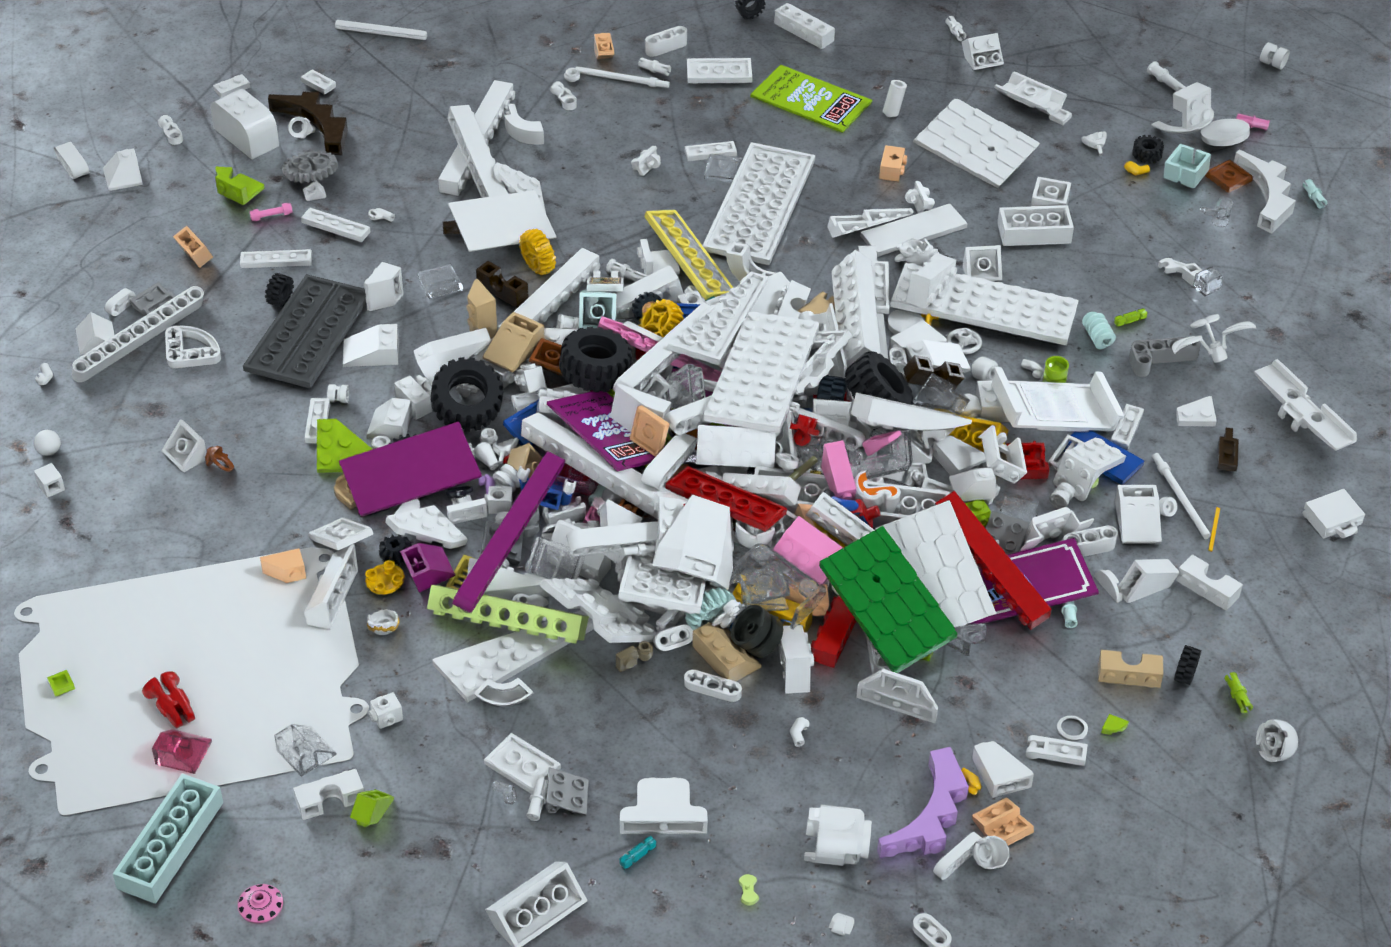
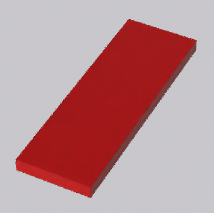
M689 466L670 479L665 485L667 490L689 499L691 495H695L730 507V517L764 532L787 513L786 507Z

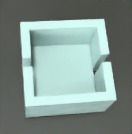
M1179 144L1165 162L1164 178L1174 182L1181 181L1180 184L1195 188L1209 171L1211 154L1197 149L1195 161L1192 164L1194 148Z

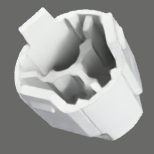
M821 805L820 808H809L806 835L817 837L815 853L805 852L804 860L813 863L843 866V864H856L860 858L868 859L872 821L864 820V813L861 809Z

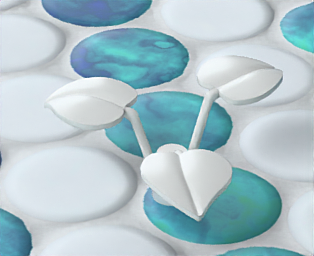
M1219 314L1210 315L1190 325L1191 328H1197L1206 324L1212 340L1210 348L1202 339V335L1176 341L1172 345V350L1176 354L1181 348L1200 341L1208 351V354H1211L1214 363L1220 362L1228 358L1225 351L1227 349L1226 335L1242 329H1256V326L1250 321H1244L1226 328L1222 332L1221 344L1220 341H1215L1209 323L1217 321L1220 316Z

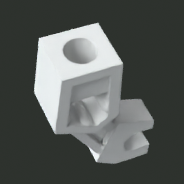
M1164 258L1158 263L1159 268L1165 267L1164 272L1166 274L1176 271L1182 273V278L1192 286H1196L1204 281L1205 272L1195 263L1185 264L1172 258Z

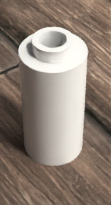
M892 80L883 108V113L887 117L899 115L907 84L903 81Z

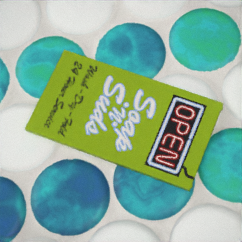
M783 65L778 66L750 94V97L842 133L872 103V99Z

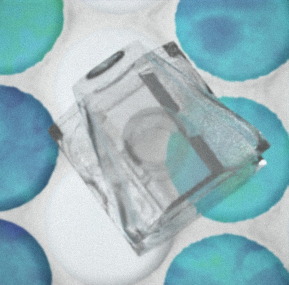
M766 563L762 569L757 570L750 567L738 575L741 584V599L745 608L759 605L767 611L789 610L784 598L790 595L789 585L779 565Z

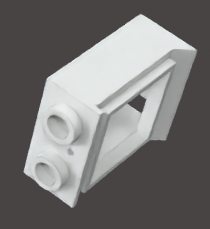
M993 425L978 436L983 441L987 468H992L995 475L1015 484L1027 474L1020 438L1017 437L1007 446L1003 444L1007 440L1006 433H1000L996 436L995 426ZM1000 452L1006 454L1007 461L1001 459Z

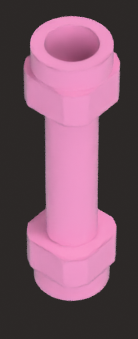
M283 203L281 207L262 211L258 209L249 211L251 221H261L260 218L282 213L284 216L293 213L291 203Z

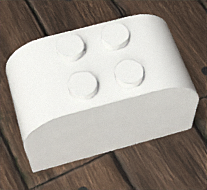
M239 89L211 103L213 128L250 159L253 160L279 147L277 125L272 113L244 89Z

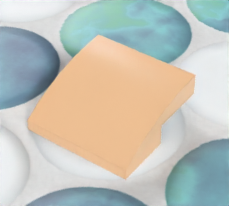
M1007 797L972 815L973 821L985 837H1000L1006 841L1008 846L1034 833V826L1020 815V808Z

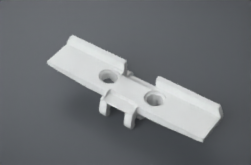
M1278 359L1274 360L1272 364L1254 371L1258 379L1283 404L1278 412V416L1284 419L1285 414L1288 413L1294 419L1291 425V429L1294 432L1298 431L1299 426L1305 429L1309 428L1335 451L1357 441V433L1325 403L1319 409L1306 394L1308 387ZM1288 395H1292L1294 399L1289 398Z

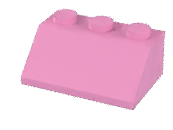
M798 516L773 549L817 581L825 584L828 578L819 567V562L843 547Z

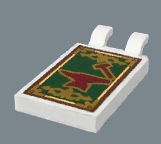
M593 271V277H588L587 291H623L624 278H618V271H611V277H601V271Z

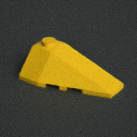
M961 416L972 420V423L956 427L949 434L984 452L983 441L978 436L991 425L995 426L996 436L1000 433H1006L1007 436L1009 429L999 422Z

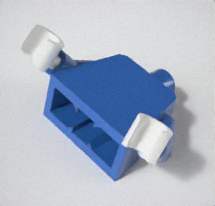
M520 466L516 474L520 482L521 491L528 482V476L531 472L529 468L524 470L522 466ZM565 479L564 486L553 483L540 505L559 510L560 504L563 506L569 505L575 491L576 481L570 483L567 481L568 479Z

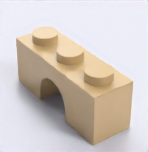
M1100 651L1098 682L1161 687L1163 678L1162 655L1142 654L1140 664L1129 665L1122 660V652Z

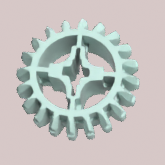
M720 587L715 590L711 588L708 592L704 591L700 614L685 612L686 623L693 631L709 622L713 623L718 616L724 613L722 608L729 601L735 599L734 595L725 588L721 589Z

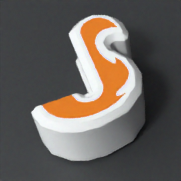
M865 471L859 472L855 477V500L861 499L867 508L875 505L879 506L882 503L885 504L886 509H892L898 505L901 491L896 485L868 487Z

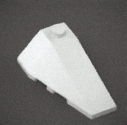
M482 328L429 342L415 349L414 354L425 378L430 381L432 386L436 372L440 371L442 365L446 364L448 366V361L452 359L458 361L460 357L468 359L470 356H476L492 341L488 330Z

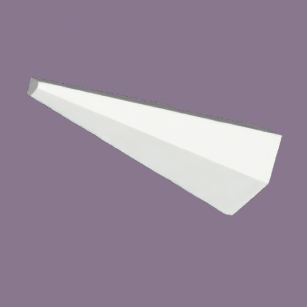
M912 208L864 210L863 215L830 216L828 229L832 238L912 215L913 210Z

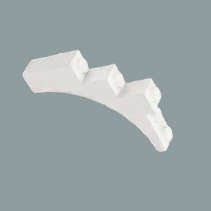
M1239 149L1236 152L1234 163L1254 176L1253 180L1260 186L1266 200V206L1259 215L1257 227L1272 234L1293 214L1296 200L1288 197L1291 183L1284 180L1287 167L1273 160L1267 163Z

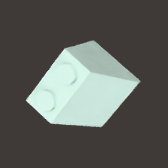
M582 290L579 301V328H597L602 316L616 321L617 294L604 291Z

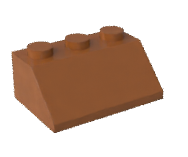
M541 338L529 362L531 364L535 363L536 366H542L544 370L562 376L559 369L562 345Z

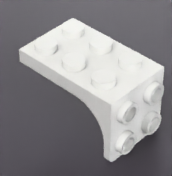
M1093 438L1064 452L1053 483L1055 486L1062 482L1070 484L1075 489L1074 497L1084 501L1087 499L1096 479L1103 472L1124 463L1126 455L1122 454L1119 449L1105 444L1104 440Z

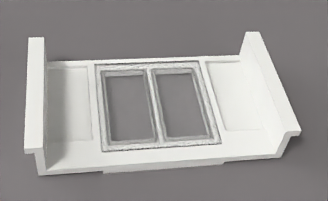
M1002 367L994 368L995 376L991 385L1012 427L1037 428V430L1114 431L1119 420L1125 416L1102 372H1095L1090 384L1008 381Z

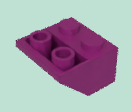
M417 543L400 551L419 593L430 588L431 585H437L456 576L442 547Z

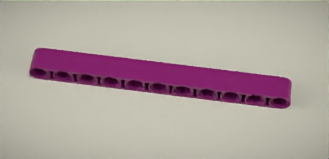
M549 451L546 452L453 599V605L469 613L473 612L561 472L565 459Z

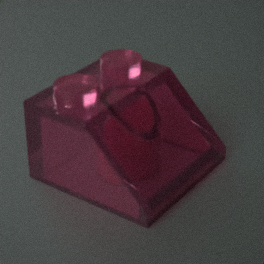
M564 463L561 472L554 481V484L564 486L565 479H568L567 481L570 483L576 481L574 492L582 495H592L598 486L596 481Z

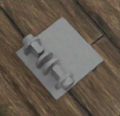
M992 511L986 530L995 541L999 540L1000 547L1008 555L1019 552L1029 522Z
M549 767L546 809L548 812L553 814L559 808H563L586 816L589 780Z

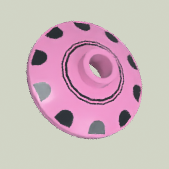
M258 884L249 887L241 894L238 900L240 915L252 923H264L272 920L280 913L283 907L282 894L277 888L268 884Z

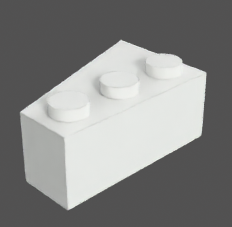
M802 625L783 626V635L778 648L780 661L784 667L782 674L783 678H785V694L810 692V666H814V656L811 654V645L808 643V633L804 632Z

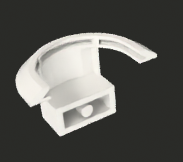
M1196 82L1173 93V108L1182 112V127L1170 126L1160 121L1151 124V126L1172 134H1189L1202 130L1214 118V111L1211 108V88Z

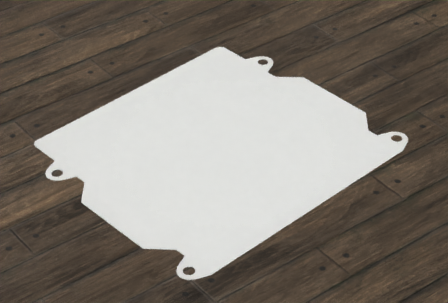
M315 547L300 549L305 566L306 579L289 583L263 574L260 557L263 556L40 595L17 606L14 615L18 620L39 623L40 632L19 653L25 727L51 741L52 752L35 760L30 765L28 772L36 780L55 782L58 812L65 816L167 796L181 774L220 786L350 760L354 755L348 725L363 718L369 711V705L365 700L359 698L342 697L340 686L359 666L346 602L344 600L330 630L307 625L306 616H304V608L306 604L310 603L312 591L318 586L317 573L324 570L327 563L319 561V557L322 554H328L332 557L334 552L329 549ZM25 607L33 610L28 616H23L20 613ZM67 670L75 689L55 697L47 677ZM168 671H173L179 676L180 682L177 688L184 690L195 714V720L189 723L183 715H180L183 726L177 729L156 707L158 699H147L142 694L143 686L150 679L156 677L160 682V675ZM161 684V687L165 694L170 695L169 691L166 690ZM359 704L363 707V710L355 714L351 712V706ZM45 764L48 766L47 772L43 774L35 772V768L38 765Z

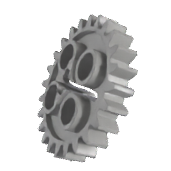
M318 150L317 152H304V154L298 153V156H292V159L288 158L284 165H282L285 178H289V181H300V183L307 181L309 183L311 180L316 182L317 179L323 180V177L328 178V175H333V172L337 171L338 163L335 155L326 153V151L320 153V150Z

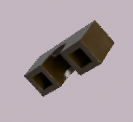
M486 261L476 269V278L491 294L518 308L529 298L528 283L515 275L506 281L502 276L501 267L492 262Z
M914 355L903 368L906 380L910 384L952 392L965 378L961 365L958 363L944 361L940 367L933 369L930 358Z

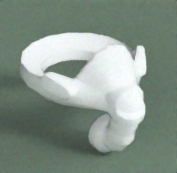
M303 117L293 118L288 125L289 133L296 138L304 139L307 135L316 131V128L310 124V121ZM296 121H302V131L299 133H295L292 130V125Z
M459 384L456 390L462 397L467 398L471 392L477 393L479 388L474 385Z

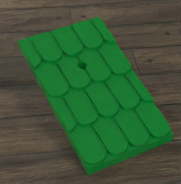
M883 526L819 562V567L832 584V590L841 597L892 672H901L957 638V632L953 624L940 609L938 602L919 579L914 568L901 553V549Z

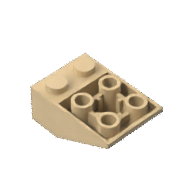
M513 312L503 321L484 353L483 359L510 372H514L534 352L540 339H544V325Z

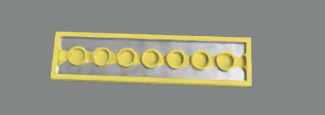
M676 210L646 211L645 219L705 300L713 296L717 297L725 294L733 288Z

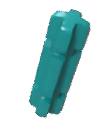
M652 836L645 838L643 842L629 850L628 855L624 854L619 858L620 865L624 869H628L633 865L632 862H637L648 853V850L651 851L657 846L656 840Z

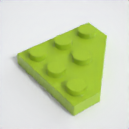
M317 419V473L343 472L339 465V460L373 450L339 420Z

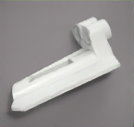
M832 303L829 304L826 312L814 314L811 311H805L798 316V319L819 322L818 331L838 330ZM842 347L836 353V356L831 359L834 363V366L829 370V375L845 377L847 364Z

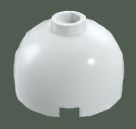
M737 520L735 524L736 537L740 544L749 549H761L772 541L775 534V524L764 532Z
M1277 719L1267 720L1257 730L1256 744L1260 745L1262 751H1259V753L1266 761L1280 762L1288 760L1295 754L1298 748V736L1294 727L1288 722Z

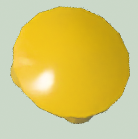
M391 560L385 561L383 564L377 565L365 572L366 586L371 592L376 594L393 593L403 585L405 580L403 570Z

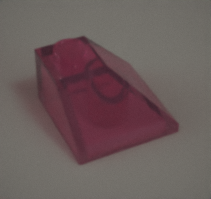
M174 729L160 732L152 747L155 764L195 774L212 743V739Z

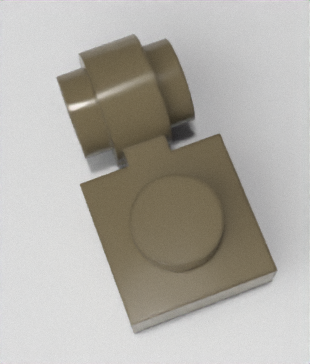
M643 641L636 648L632 645L617 653L616 668L621 673L636 665L638 658L641 661L650 660L653 656V646L649 642Z

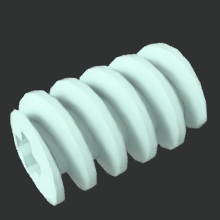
M1088 312L1083 317V326L1096 349H1104L1114 343L1116 335L1113 333L1104 314Z

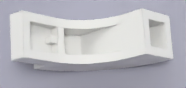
M733 242L726 252L728 266L739 281L751 271L765 276L775 274V272L759 268L752 261L749 245Z

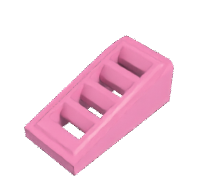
M893 431L870 437L862 443L866 455H873L897 439L901 432Z

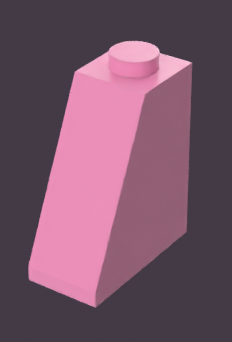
M844 441L824 444L821 469L829 489L838 498L855 500L856 486Z

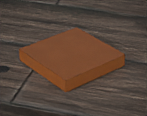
M1230 159L1209 169L1205 174L1208 179L1227 193L1252 182L1254 177Z

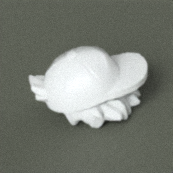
M911 238V240L898 244L897 249H899L900 254L895 257V262L906 261L907 263L923 266L924 262H928L931 257L937 253L939 254V252L926 239L922 242Z

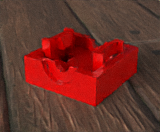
M1044 442L1021 443L1027 474L1020 480L1048 479L1050 469L1048 462L1045 461Z

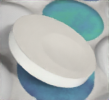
M1239 119L1216 120L1210 122L1201 130L1202 141L1212 146L1238 144L1246 140L1250 135L1249 124Z

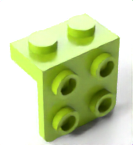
M220 173L215 177L217 193L242 205H245L265 189L263 183L241 173L232 179Z

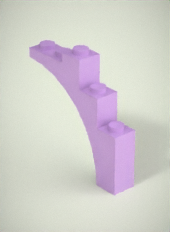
M951 747L930 751L928 765L933 777L934 787L930 801L922 813L908 826L878 839L877 852L880 858L892 857L907 851L913 852L919 848L922 849L924 855L936 854L945 850L947 837L943 828L956 825L958 811L954 802L959 803L966 800L969 788Z

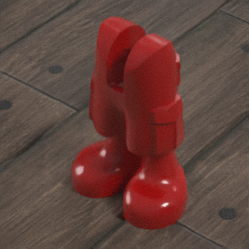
M168 671L160 675V682L156 677L150 679L143 686L142 694L147 699L157 698L156 707L177 729L183 726L180 715H183L189 723L195 720V714L184 690L177 688L180 682L179 676L173 671ZM161 684L166 690L169 691L170 695L165 694L161 687Z

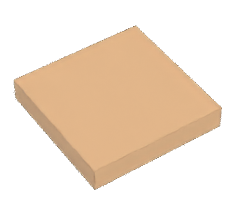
M640 405L636 410L630 440L656 457L664 448L670 423Z

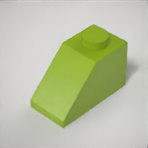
M377 789L357 793L350 818L356 820L358 825L364 827L377 824L393 802L394 796Z

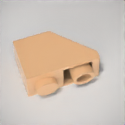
M610 33L594 34L596 59L613 58L614 48Z

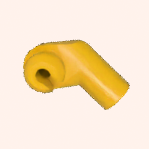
M1132 161L1126 162L1124 165V169L1134 176L1150 172L1149 165L1139 166Z
M963 767L961 771L966 782L970 783L968 792L977 795L978 791H981L982 788L980 779L977 775Z

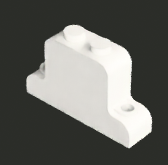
M651 777L641 779L637 784V805L625 807L620 811V834L707 833V811L703 807L690 805L689 782L683 778Z

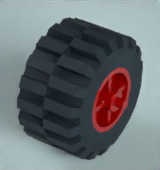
M831 375L824 376L820 381L817 395L813 394V398L850 402V400H847L848 385L845 382V378Z

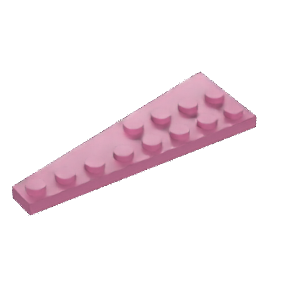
M603 316L598 324V327L604 330L609 329L615 334H620L622 338L628 341L629 345L646 353L658 343L622 325L623 323ZM684 354L679 355L670 364L693 375L701 371L704 379L718 382L722 373L720 372L721 370L718 371Z

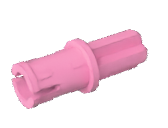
M1238 114L1236 119L1247 122L1250 128L1255 127L1267 131L1270 120L1256 118L1255 115L1252 117Z

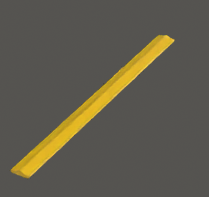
M1216 507L1209 551H1213L1220 513L1219 507Z

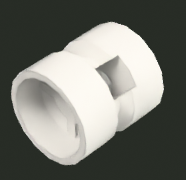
M1268 42L1261 52L1260 62L1268 65L1272 63L1273 67L1281 70L1288 61L1290 51L1282 47L1278 48L1277 45Z

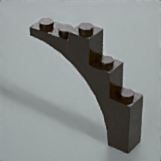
M302 92V95L269 94L268 104L270 112L307 118L322 134L326 153L343 155L348 132L347 118L334 117L333 105L320 104L319 92Z

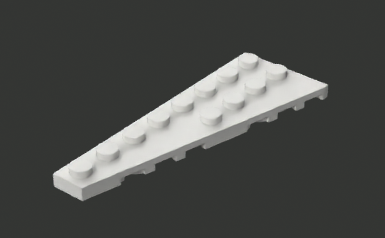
M581 610L574 612L575 614L588 616ZM590 617L588 618L586 633L594 629L593 619ZM548 621L542 623L544 628L547 626ZM565 621L561 623V630L564 632L567 628ZM522 629L520 632L516 631L437 657L432 662L433 666L468 703L477 697L474 692L488 678L496 683H502L566 646L569 642H565L564 637L558 636V639L555 640L546 638L545 633L539 632V636L527 634V630Z

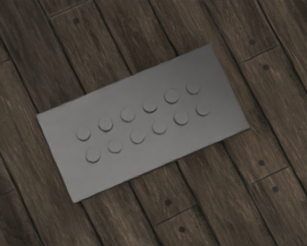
M306 274L243 364V371L311 388L367 304L365 289Z

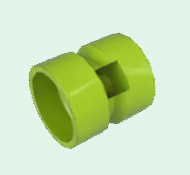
M1061 356L1049 357L1045 362L1042 382L1066 383L1069 369L1068 361Z

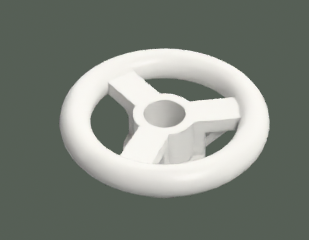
M968 328L955 329L946 337L947 343H952L951 339L953 336L957 338L963 354L975 353L982 345V339L979 334ZM968 344H976L973 348L963 349Z

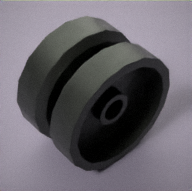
M759 605L748 606L736 617L731 629V639L736 645L745 649L752 656L757 658L765 657L774 651L782 639L783 623Z

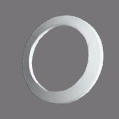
M1065 716L1058 721L1057 731L1066 740L1079 741L1087 735L1088 726L1083 719L1077 716ZM1067 719H1075L1083 724L1084 731L1077 736L1068 735L1062 730L1061 724Z

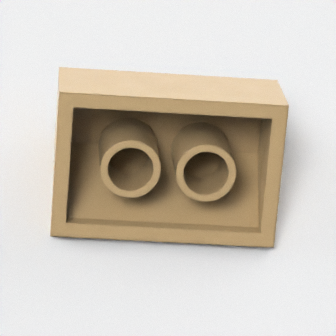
M475 279L467 296L468 305H466L469 314L467 322L470 332L486 328L492 339L497 333L496 299L478 279Z
M709 622L693 631L692 647L720 677L738 681L762 668V665L754 656L733 642L731 632L727 628H721L720 625L712 626V623Z

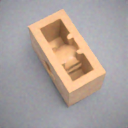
M885 145L879 179L899 182L900 176H904L907 163L905 148Z
M188 226L173 236L183 251L199 268L213 258L207 247Z

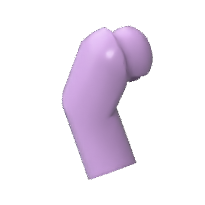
M488 474L478 478L479 485H485L486 494H488L489 486H495L494 479Z

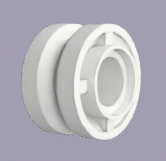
M504 464L500 468L501 471L498 470L493 474L494 481L498 486H512V492L520 487L519 479L516 477L517 471L508 464Z

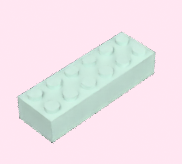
M181 774L113 872L116 888L156 904L222 806L223 798L220 787Z

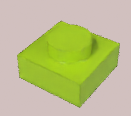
M67 670L47 677L55 697L75 689Z

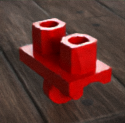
M799 414L797 423H791L790 429L797 430L794 435V441L797 445L806 446L811 441V435H819L820 431L815 429L818 419Z

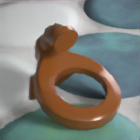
M212 446L207 449L205 456L207 466L214 463L220 469L231 472L234 469L228 454L223 453L221 446ZM217 459L224 462L228 468L221 465Z

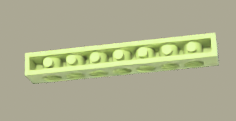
M431 585L427 609L434 610L433 614L445 616L446 613L452 614L454 619L464 620V617L471 618L470 622L482 624L483 621H487L489 626L501 628L502 624L508 626V630L520 632L521 628L527 630V634L539 636V632L545 633L546 638L555 640L558 639V636L564 637L565 642L577 644V640H584L589 616L483 595L473 612L469 613L455 605L451 608L449 607V599H454L459 589ZM488 605L491 608L490 615H487L485 612ZM508 609V611L510 612V616L506 620L504 617V612ZM525 613H527L529 617V620L526 624L523 621V616ZM544 617H546L548 621V624L545 628L542 626V619ZM563 621L567 624L564 632L561 630V623Z

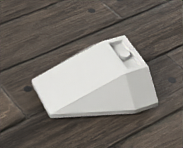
M691 495L657 546L652 566L668 572L676 570L709 581V585L728 590L733 573L730 507Z

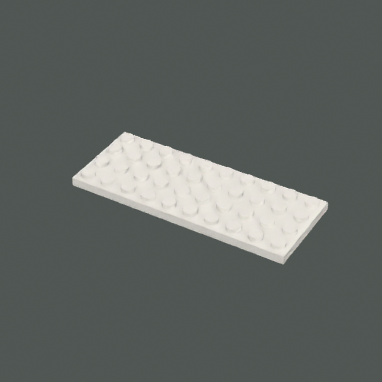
M751 142L702 247L707 252L726 256V252L733 242L749 245L750 256L753 262L770 265L815 162V155Z
M905 263L891 299L890 307L925 315L929 313L934 317L1066 346L1079 301L1053 293H1044L1034 289L1030 290L1019 286L1003 284L1002 282L970 277L965 274H956L954 278L950 279L949 284L944 286L941 294L936 296L934 303H931L927 309L906 302L911 272H916L918 267H922L914 263Z
M749 312L741 325L705 410L704 421L780 433L819 330V322L795 319L793 317H781L774 314Z

